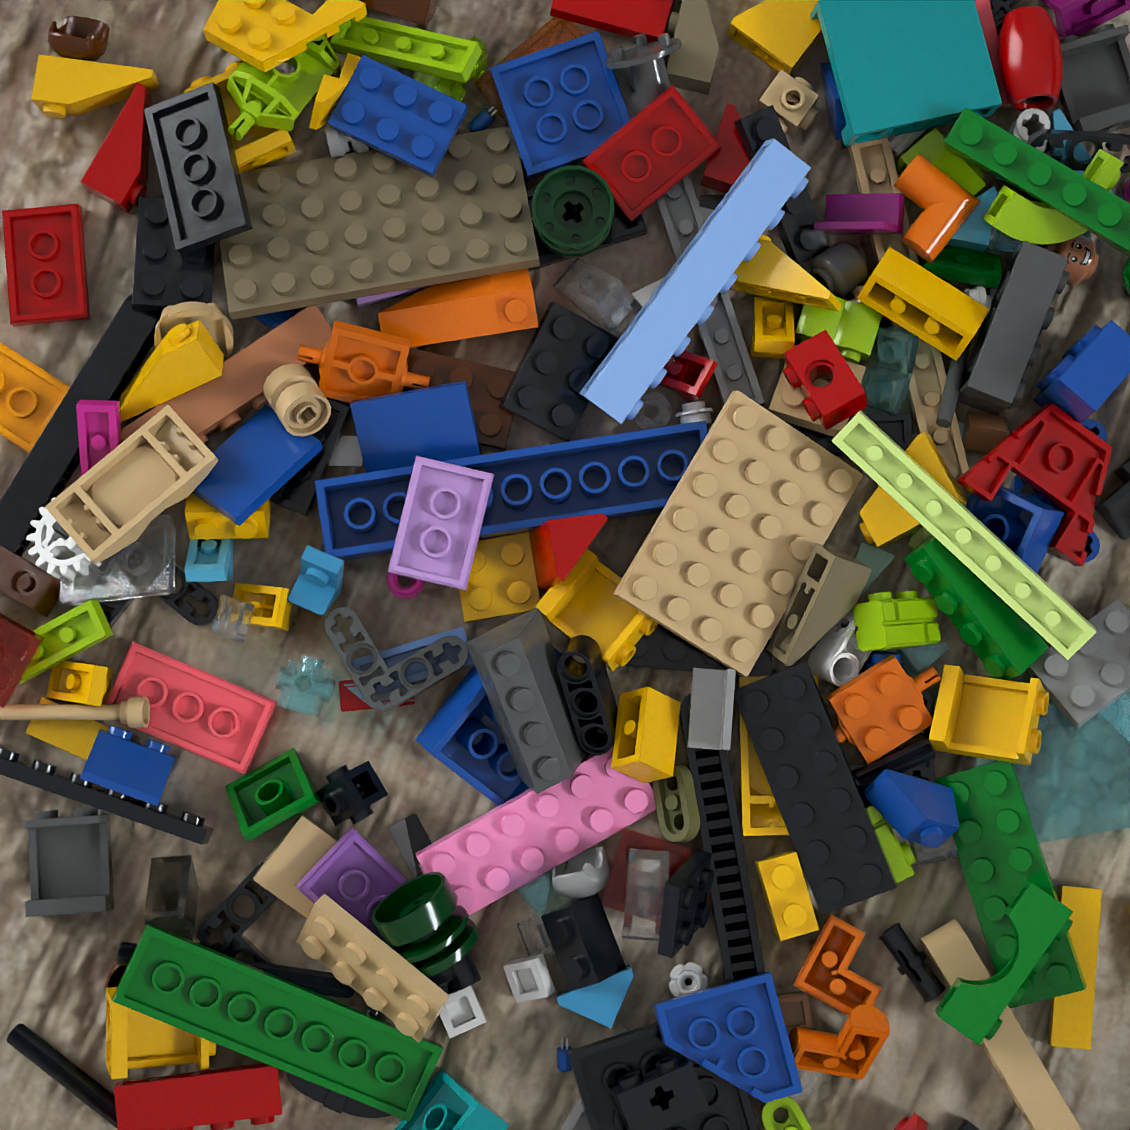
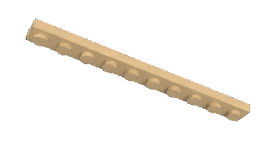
M889 138L848 146L860 194H902L894 187L898 180ZM905 203L903 234H869L877 265L889 247L919 265L917 253L900 241L910 228ZM890 320L917 434L925 432L931 435L966 502H968L972 492L957 482L959 477L969 467L956 413L954 412L950 427L944 428L936 424L947 378L941 351Z

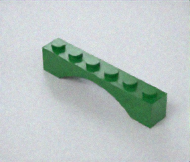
M964 108L944 140L948 151L1049 205L1086 228L1116 250L1130 257L1129 202L970 109Z

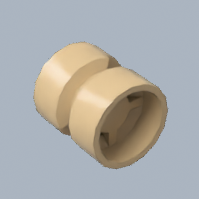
M293 363L282 365L273 370L267 377L263 386V394L287 432L293 436H308L321 430L328 422L331 415V405L305 367Z

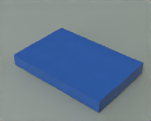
M466 380L360 399L350 403L366 473L413 466L416 456L446 461L482 455Z
M265 405L213 452L219 461L192 493L240 526L323 449L321 442L313 435L293 436L286 431L274 410Z

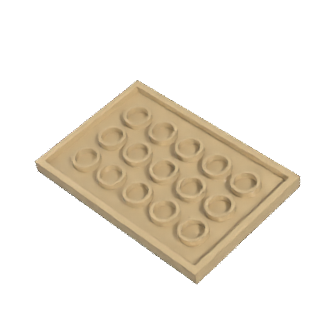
M739 390L732 391L613 595L729 669H736V673L740 676L748 677L785 613L787 603L815 543L824 545L861 481L863 474Z

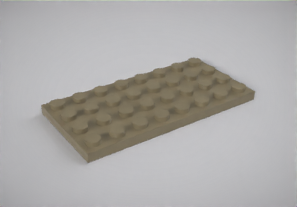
M509 126L455 135L433 178L375 149L363 153H349L334 159L325 157L239 172L253 229L220 241L228 310L232 320L540 266L520 155Z

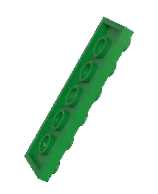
M996 760L935 778V783L953 788L960 828L951 836L997 974L1008 964L1015 946L1014 930L1004 911L1027 879L1057 900L1058 897L1014 763ZM1069 931L1060 941L1054 938L1046 950L1049 954L1046 963L1037 974H1034L1032 971L1022 984L1026 987L1025 992L1014 1007L1085 990L1087 986Z

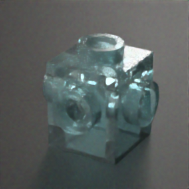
M301 655L300 662L289 659L287 667L281 666L276 680L275 689L281 690L277 706L320 717L323 702L330 703L334 692L336 680L330 679L332 671L323 669L324 661L305 655ZM309 678L310 687L303 691L301 683L304 679Z

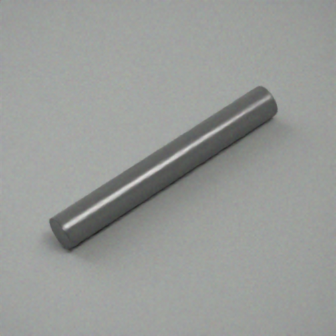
M972 340L957 361L951 358L936 419V424L940 427L948 428L952 424Z

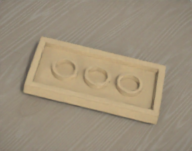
M325 893L314 903L296 942L302 946L303 951L310 958L319 960L330 969L339 982L349 985L359 993L368 1006L382 1012L393 1021L396 1028L402 1034L411 1036L419 1043L431 1029L450 996Z

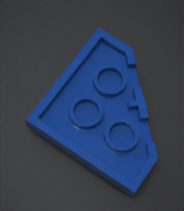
M764 972L653 1004L663 1044L764 1103L803 1092L771 972Z

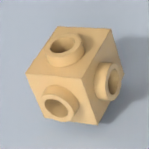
M780 70L759 99L756 111L773 105L784 134L787 133L794 137L800 128L807 131L817 117L819 111L815 109L819 95L815 93V88L805 79L800 77L794 79L783 70Z

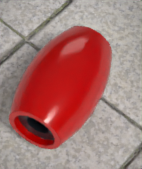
M1027 6L1008 12L1003 18L998 40L999 69L1004 89L1014 108L1019 111L1030 108L1042 110L1051 107L1058 101L1063 79V58L1057 30L1048 12L1042 7Z

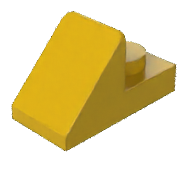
M754 297L750 354L753 357L785 359L784 352L792 349L795 344L793 302L766 297Z
M64 661L51 668L46 698L101 707L102 704H105L110 693L113 670L104 666Z

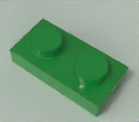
M946 245L931 264L922 258L921 267L944 281L951 280L967 283L973 287L983 286L994 289L999 287L1002 277L1001 255Z

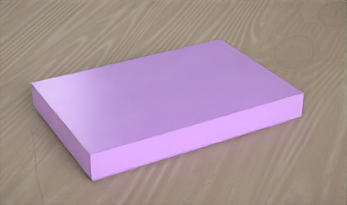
M416 456L388 572L466 591L494 474Z

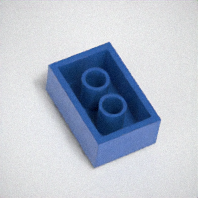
M1110 320L1102 328L1095 324L1061 357L1063 361H1060L1053 369H1050L1038 382L1036 387L1041 391L1033 401L1040 407L1053 403L1079 423L1097 411L1130 373V335L1113 320Z

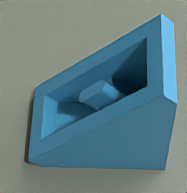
M627 965L626 969L599 983L570 992L569 989L556 993L558 1004L612 1028L634 977L630 965Z

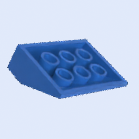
M554 647L556 655L559 660V657L562 653ZM474 665L415 740L431 755L499 806L530 789V787L519 778ZM583 691L587 697L596 699L592 693Z

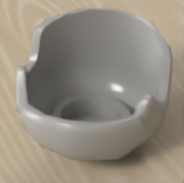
M605 847L588 848L566 861V867L563 872L554 867L552 872L554 890L568 898L585 899L605 888L611 876L610 863Z

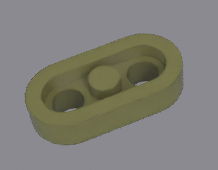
M674 763L673 777L652 781L659 827L667 840L671 842H688L694 839L699 831V810L690 770L683 764Z

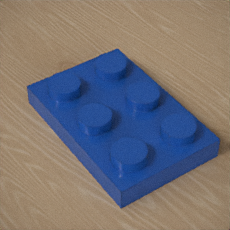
M363 55L335 107L328 125L330 128L433 178L468 111V107L458 100Z

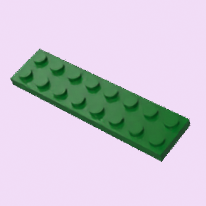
M148 922L112 998L113 1002L408 1122L411 1121L444 1049L441 1044L427 1038H423L418 1043L411 1036L402 1034L391 1023Z

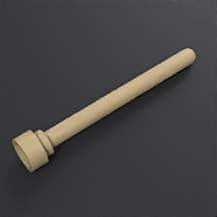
M131 696L128 700H122L121 704H102L101 707L87 704H0V720H120L121 724H128L129 728H147L150 720V703L146 696Z

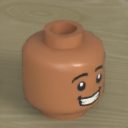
M1083 235L1060 243L1039 245V247L1068 258L1064 271L1069 272L1067 285H1076L1081 281H1087L1097 267L1099 255L1096 252L1095 244L1091 239Z

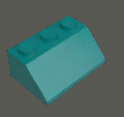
M440 1069L425 1089L411 1121L408 1122L402 1119L395 1130H506L509 1124L446 1071Z

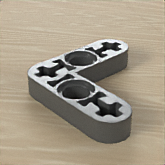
M339 607L333 609L325 619L326 633L364 700L371 708L380 712H387L456 673L466 665L469 659V650L465 642L457 636L448 635L388 668L360 617L353 610ZM340 615L346 620L353 619L354 623L349 626V629L355 639L361 633L365 638L364 641L353 643L345 652L341 645L349 643L346 636L342 632L334 633L333 628L338 625L336 618ZM450 643L453 648L460 646L462 651L457 655L459 662L452 664L451 661L446 660L440 663L438 666L443 672L436 676L433 665L425 658V655L432 652L433 658L437 659L445 653L443 648L445 644ZM361 648L370 650L374 656L372 667L365 671L355 669L352 664L354 652ZM415 662L424 664L428 670L426 681L420 685H412L406 679L408 666ZM398 672L400 682L409 692L401 696V690L398 688L388 695L390 699L388 704H384L381 700L374 702L372 696L377 693L375 686L381 683L382 686L389 687L396 683L391 678V675Z

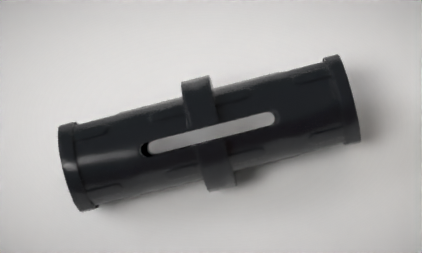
M899 922L879 935L878 938L882 940L899 964L897 970L901 975H907L925 1003L932 1001L945 991L946 987L942 985L925 961L927 959L926 954L923 950H917Z

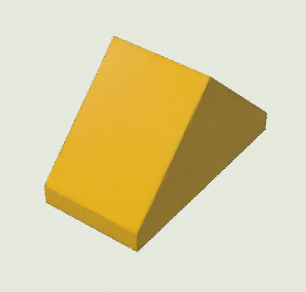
M235 583L228 621L288 632L294 605L288 601L291 590L283 587Z

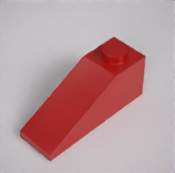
M139 82L81 180V183L89 193L128 214L133 205L138 206L139 197L145 196L147 191L145 184L148 181L150 134L144 109L152 106V97L146 87Z

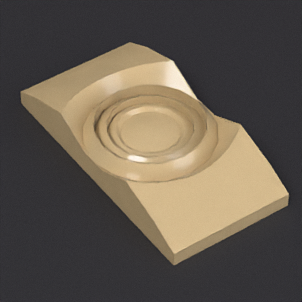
M166 405L47 504L45 508L94 564H97L135 542L150 522L166 508L189 497L219 460L169 405Z

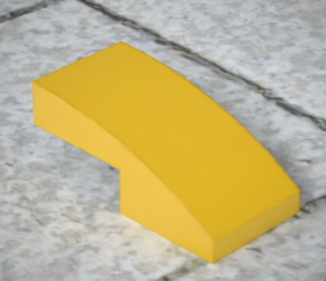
M347 53L339 78L326 74L323 75L314 102L309 128L317 130L328 123L362 57Z

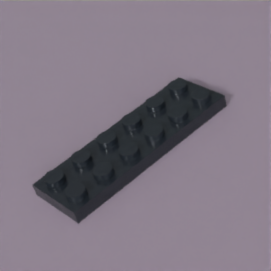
M808 661L735 689L734 698L821 915L897 888L898 884Z

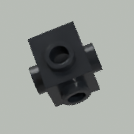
M369 761L351 770L348 769L347 765H344L326 776L329 783L316 792L324 810L329 814L335 826L348 819L351 820L353 825L374 813L371 806L388 795Z

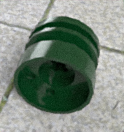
M580 165L562 166L549 172L539 182L532 198L533 227L540 242L551 252L569 258L588 255L596 251L607 240L613 225L614 196L608 183L596 171ZM570 208L573 212L580 209V222L576 223L573 219L566 222V209Z
M441 872L422 874L400 885L378 904L373 911L371 919L384 941L389 946H394V951L427 978L447 970L461 960L473 948L479 936L477 926L469 918L466 909L461 905H457L458 896Z

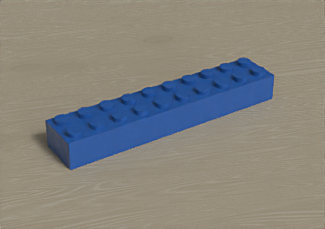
M705 420L441 462L494 474L479 540L530 532L547 520L603 513L608 517V520L662 512L705 439L708 430ZM414 465L316 480L315 487L325 553L343 561L392 554Z

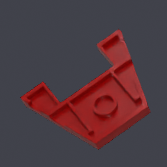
M1045 404L961 475L957 482L984 502L992 501L1009 471H1012L1068 512L1052 539L1049 548L1072 565L1083 566L1087 556V552H1084L1088 533H1092L1095 523L1092 515L1097 496L1102 494L1113 447L1055 404Z

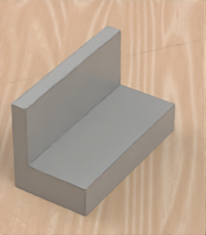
M692 669L687 748L730 750L736 669Z

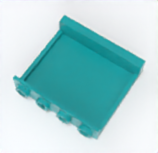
M819 0L810 14L811 20L819 19L838 89L847 124L841 131L845 147L955 124L965 107L982 117H988L1002 104L974 0Z

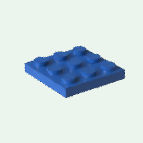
M599 31L489 68L528 179L549 173L562 166L581 162L631 120L614 71L607 68L606 61L608 55Z

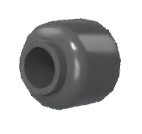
M840 241L814 257L811 263L810 275L826 287L834 296L844 298L853 292L857 286H862L866 282L868 277V259L859 247H854L849 243Z

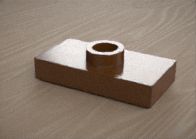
M0 545V592L48 617L68 583L60 578L53 577L35 564Z

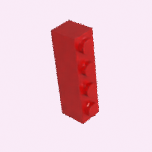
M265 1063L116 1082L114 1085L118 1130H194L193 1126L210 1124V1130H224L233 1128L234 1121L250 1119L251 1125H260L274 1122V1115L282 1114L278 1068Z

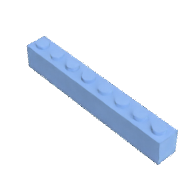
M776 139L766 140L579 394L620 424H622L625 418L629 421L632 420L643 406L644 402L640 398L648 387L656 388L666 375L667 370L663 368L672 355L677 358L689 344L691 339L687 335L694 325L698 324L701 326L711 315L714 309L711 302L719 292L725 294L734 284L738 277L734 271L742 260L749 262L761 246V243L757 240L767 228L771 231L780 222L785 214V211L781 209L790 196L795 199L805 188L809 181L805 175L811 167Z

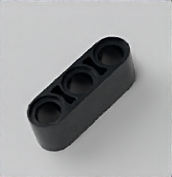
M577 635L572 637L564 648L557 662V671L580 746L587 753L602 755L607 753L614 743L618 708L598 643L589 636ZM572 655L583 658L586 663L577 662L573 659ZM583 691L592 693L596 699L587 697ZM593 727H599L606 732V734H601L597 732Z

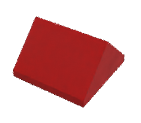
M600 513L547 520L530 531L529 537L537 587L545 591L563 582L606 523L608 517Z

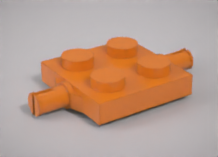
M334 320L331 337L323 350L300 344L296 359L319 365L320 382L318 388L322 390L327 398L347 403L399 393L403 390V387L412 389L426 388L430 381V376L408 372L407 357L411 339Z
M891 654L825 696L835 713L838 725L835 731L840 743L847 740L853 744L864 762L869 765L931 726L933 718L924 705L921 692L936 682L941 681L934 667L930 666L929 669L918 676L911 678L905 673L897 658Z

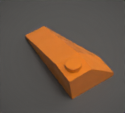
M528 268L430 285L378 313L381 332L411 339L410 347L539 327Z

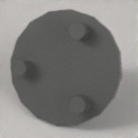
M645 33L634 36L636 47L625 51L622 46L613 48L611 50L613 56L606 61L607 68L609 69L630 68L638 100L641 104L652 102L671 86L663 56L680 49L682 43L678 38H670L668 33L658 35V41L648 43Z

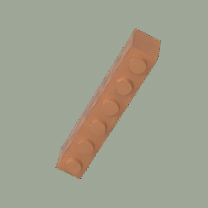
M316 305L306 307L224 361L222 376L154 407L121 429L122 440H126L166 405H169L207 446L210 442L208 438L219 430L223 433L230 431L242 422V415L253 408L255 411H259L265 405H269L263 394V386L273 370L291 363L302 365L308 371L318 366L317 364L296 360L299 346L302 344L323 350L331 337L332 328Z

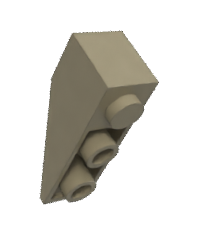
M682 0L680 12L672 11L667 32L669 35L674 36V38L680 39L682 46L673 53L663 56L670 84L675 88L708 95L719 49L718 40L707 1Z

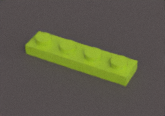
M364 17L358 22H355L352 18L339 25V32L334 34L329 42L334 52L346 55L350 53L360 57L365 55L379 63L464 83L467 82L482 54L479 43L370 17Z

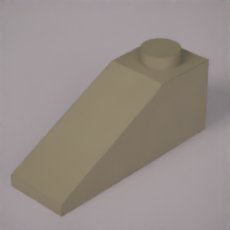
M815 543L787 603L785 613L780 619L766 650L785 665L792 667L856 605L861 592L866 587L872 569L852 555Z

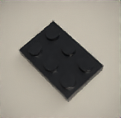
M139 197L132 310L162 312L169 305L183 302L212 303L215 243L186 254L176 251L165 200L162 198Z
M550 302L499 407L558 439L569 442L589 403L579 392L619 338L558 303Z

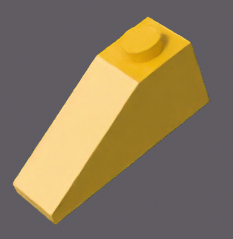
M38 54L31 99L42 111V114L52 118L63 119L66 114L79 116L127 100L138 82L144 85L148 92L157 90L160 86V80L153 69Z
M763 234L757 240L761 243L757 253L749 262L742 260L734 271L738 275L736 281L731 286V289L734 291L840 312L842 304L837 298L771 242V238Z
M200 319L188 325L185 323L179 324L165 335L120 396L121 422L222 376L224 354Z

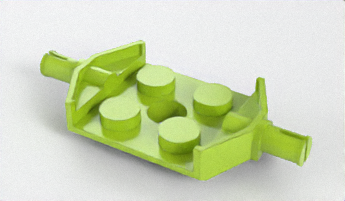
M321 35L306 44L307 50L284 62L295 68L296 71L291 74H282L275 67L267 72H263L242 61L229 76L227 89L241 114L228 128V132L232 137L236 134V139L241 140L252 125L292 131L295 119L318 93L323 75L332 76L334 74L336 77L339 75L340 60L325 36Z

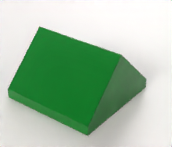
M294 748L225 786L242 835L246 841L261 837L321 803L316 794L318 790Z

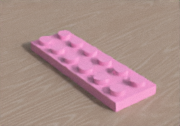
M613 743L607 753L602 755L590 754L585 757L573 776L538 794L531 788L419 850L416 852V857L425 873L441 872L458 896L457 905H461L471 915L657 810L654 792L649 783H642L611 768Z

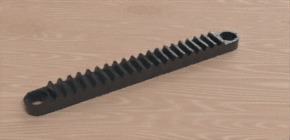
M689 693L681 702L679 715L688 769L693 777L699 810V834L702 851L712 853L710 869L714 871V880L710 889V899L715 919L725 983L764 973L765 968L727 751L687 748L688 707L691 693Z

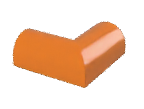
M917 154L894 184L897 190L923 209V212L902 236L900 241L930 264L980 204L979 199L921 154Z
M829 913L792 984L848 1016L856 1006H873L882 990L880 986L847 969L866 933Z
M859 1005L851 1011L839 1034L793 1027L788 1038L797 1069L863 1080L889 1036L890 1028L887 1017L878 1008L871 1005Z

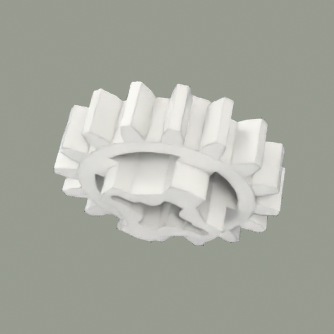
M40 507L39 512L43 517L40 521L31 520L30 524L36 528V532L27 535V540L35 544L28 551L29 555L37 559L35 565L57 579L64 576L69 580H74L76 571L85 577L88 576V566L94 563L49 511L44 507ZM99 562L94 565L100 567L102 564Z

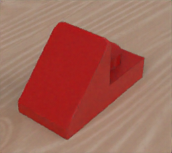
M683 351L677 358L672 355L663 367L667 370V373L658 386L676 392L687 403L695 402L701 397L718 364L711 359L687 351Z

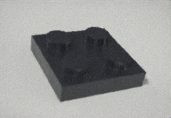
M697 849L665 882L657 954L673 958L683 946L690 944L694 933L699 928L705 927L710 915V906L706 904L707 893L710 891L714 880V871L710 869L712 853Z

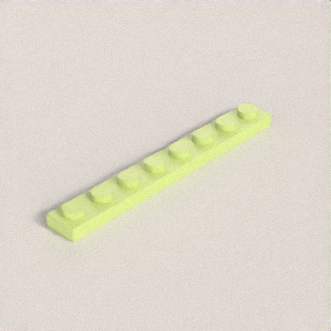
M861 410L832 439V442L1067 660L1097 633L1096 628Z

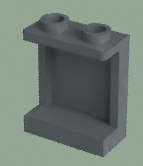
M1107 24L1092 31V35L1079 39L1078 35H1070L1060 39L1063 58V79L1059 98L1066 119L1074 131L1112 133L1130 127V53L1125 38L1130 33L1128 25L1115 28L1114 24Z
M95 807L73 809L74 817L58 818V810L35 811L33 820H22L23 828L28 829L31 900L25 901L26 917L107 912L114 909L110 814L98 815V808Z

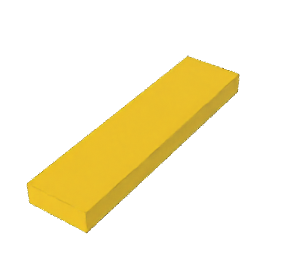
M1059 885L1058 900L1073 911L1069 917L1073 923L1068 931L1087 987L1082 991L1051 998L1048 1045L1091 1050L1102 889Z

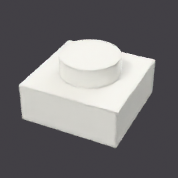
M543 954L511 960L503 966L516 1003L545 998L556 991Z
M472 985L455 993L448 994L450 998L439 1014L449 1038H453L487 1022Z

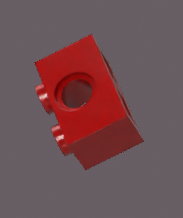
M826 330L784 352L787 367L783 369L785 378L793 390L801 389L806 398L802 400L803 406L813 422L819 419L825 430H828L855 415L860 410L862 411L867 408L864 389ZM821 377H827L832 380L830 384L824 387L813 385L814 381Z

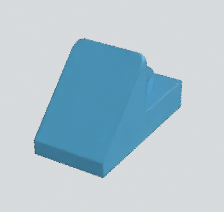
M307 545L300 560V575L288 596V601L318 615H324L342 591L344 561Z

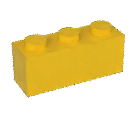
M891 247L887 249L856 298L956 361L975 336L989 311V308Z

